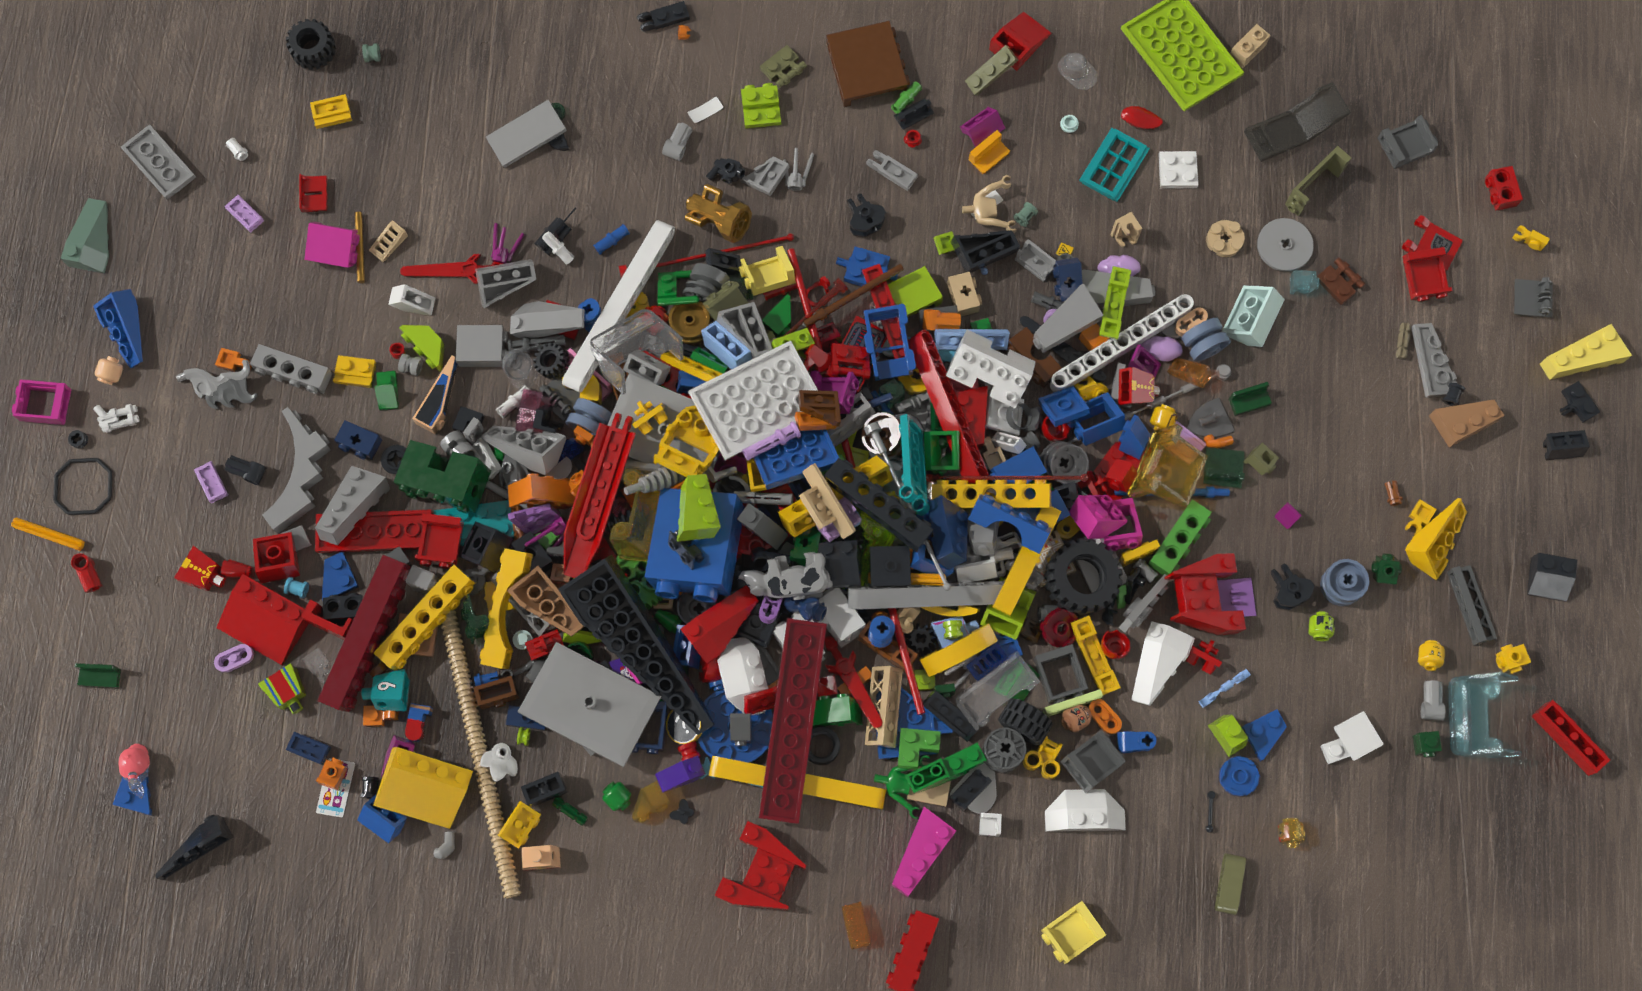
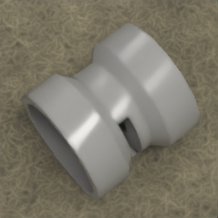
M402 354L398 364V371L402 373L410 372L411 375L419 376L423 359L420 357L412 358L408 354Z

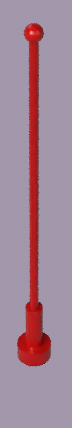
M790 233L785 237L723 249L721 251L732 252L784 240L792 241L794 235ZM706 254L658 263L655 268L704 258ZM626 265L619 266L621 278L627 270Z

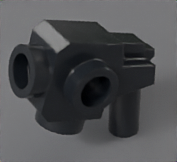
M720 158V160L716 159L714 162L715 166L706 177L711 181L717 174H720L723 182L731 184L732 181L737 182L744 177L745 169L739 161L730 158Z

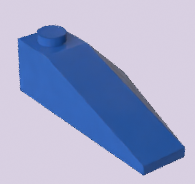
M131 289L111 292L93 307L103 328L107 327L111 333L110 339L117 342L120 354L131 369L143 362L136 298Z

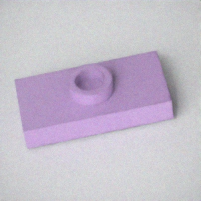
M239 195L224 206L250 233L264 222L263 218Z
M212 461L194 469L211 504L228 496L227 490Z

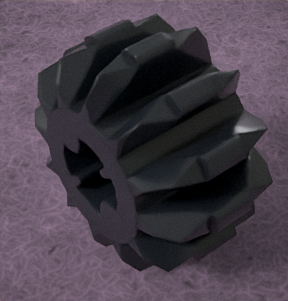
M917 623V630L913 628L911 633H905V637L908 638L905 642L906 645H909L910 649H914L916 653L920 651L921 657H924L925 651L931 654L932 650L930 647H936V643L932 641L937 640V636L932 635L934 629L927 631V624L921 629L920 623ZM917 637H924V643H917Z

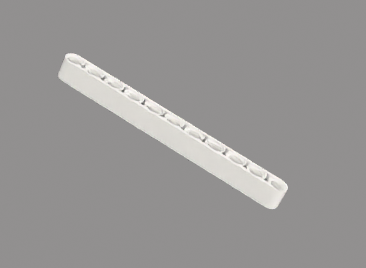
M659 220L655 221L566 371L562 385L577 392L584 390L675 233L674 226Z

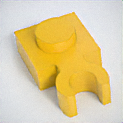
M1419 499L1408 516L1413 520L1405 526V530L1414 526L1416 528L1414 535H1416L1422 529L1421 524L1426 526L1437 509Z

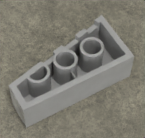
M351 466L315 527L320 540L338 545L354 528L353 525L359 519L362 520L366 516L368 509L372 505L375 506L379 502V498L390 490L386 477Z

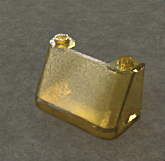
M625 469L624 482L628 487L638 483L639 478L645 477L639 470ZM640 490L632 493L634 502L629 523L619 522L615 524L610 535V541L620 559L648 561L660 490L649 491L648 493H643Z

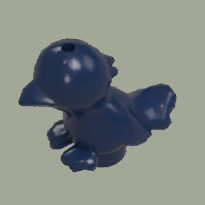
M793 597L784 598L785 608L792 613L800 612L801 616L807 621L821 622L826 615L827 607L825 603H820L816 597L793 600Z

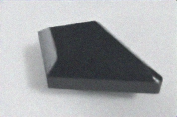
M1138 566L1132 570L1126 579V595L1124 597L1126 604L1129 605L1138 587H1144L1146 580L1142 579L1141 568Z

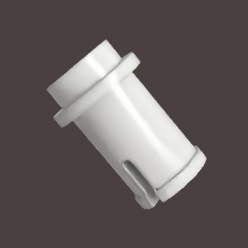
M230 138L226 142V146L234 154L236 160L243 161L248 157L247 149L243 148L235 138Z

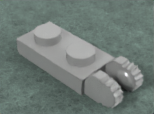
M878 150L873 152V156L881 161L882 164L880 165L871 159H868L866 162L870 168L906 191L911 188L918 178L917 173L890 156L880 153Z

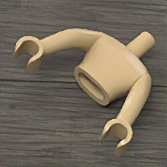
M1005 175L1001 181L989 184L974 196L973 206H962V213H974L978 224L1006 228V231L1012 230L1015 233L1017 229H1011L1009 226H1014L1016 222L1013 220L1006 222L995 219L997 217L996 199L986 197V195L998 188L1009 189L1011 184H1007L1004 181H1009L1010 176Z

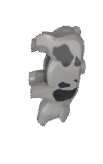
M815 552L804 553L806 557L805 567L801 565L789 567L786 556H777L774 559L767 560L769 565L768 573L758 570L742 571L738 578L747 583L751 589L750 592L755 596L793 597V600L804 599L805 595L823 592L833 585L828 571L824 568L825 557L822 553Z

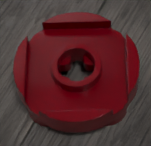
M1059 607L1051 611L1040 624L1044 640L1054 647L1071 645L1076 640L1071 623L1079 620L1074 613L1067 611V609ZM1060 624H1061V625L1064 624V625L1062 626V629H1063L1062 632L1058 631V626H1059Z

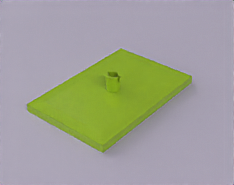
M1163 0L1121 26L1123 33L1184 112L1244 74L1241 67L1188 0Z

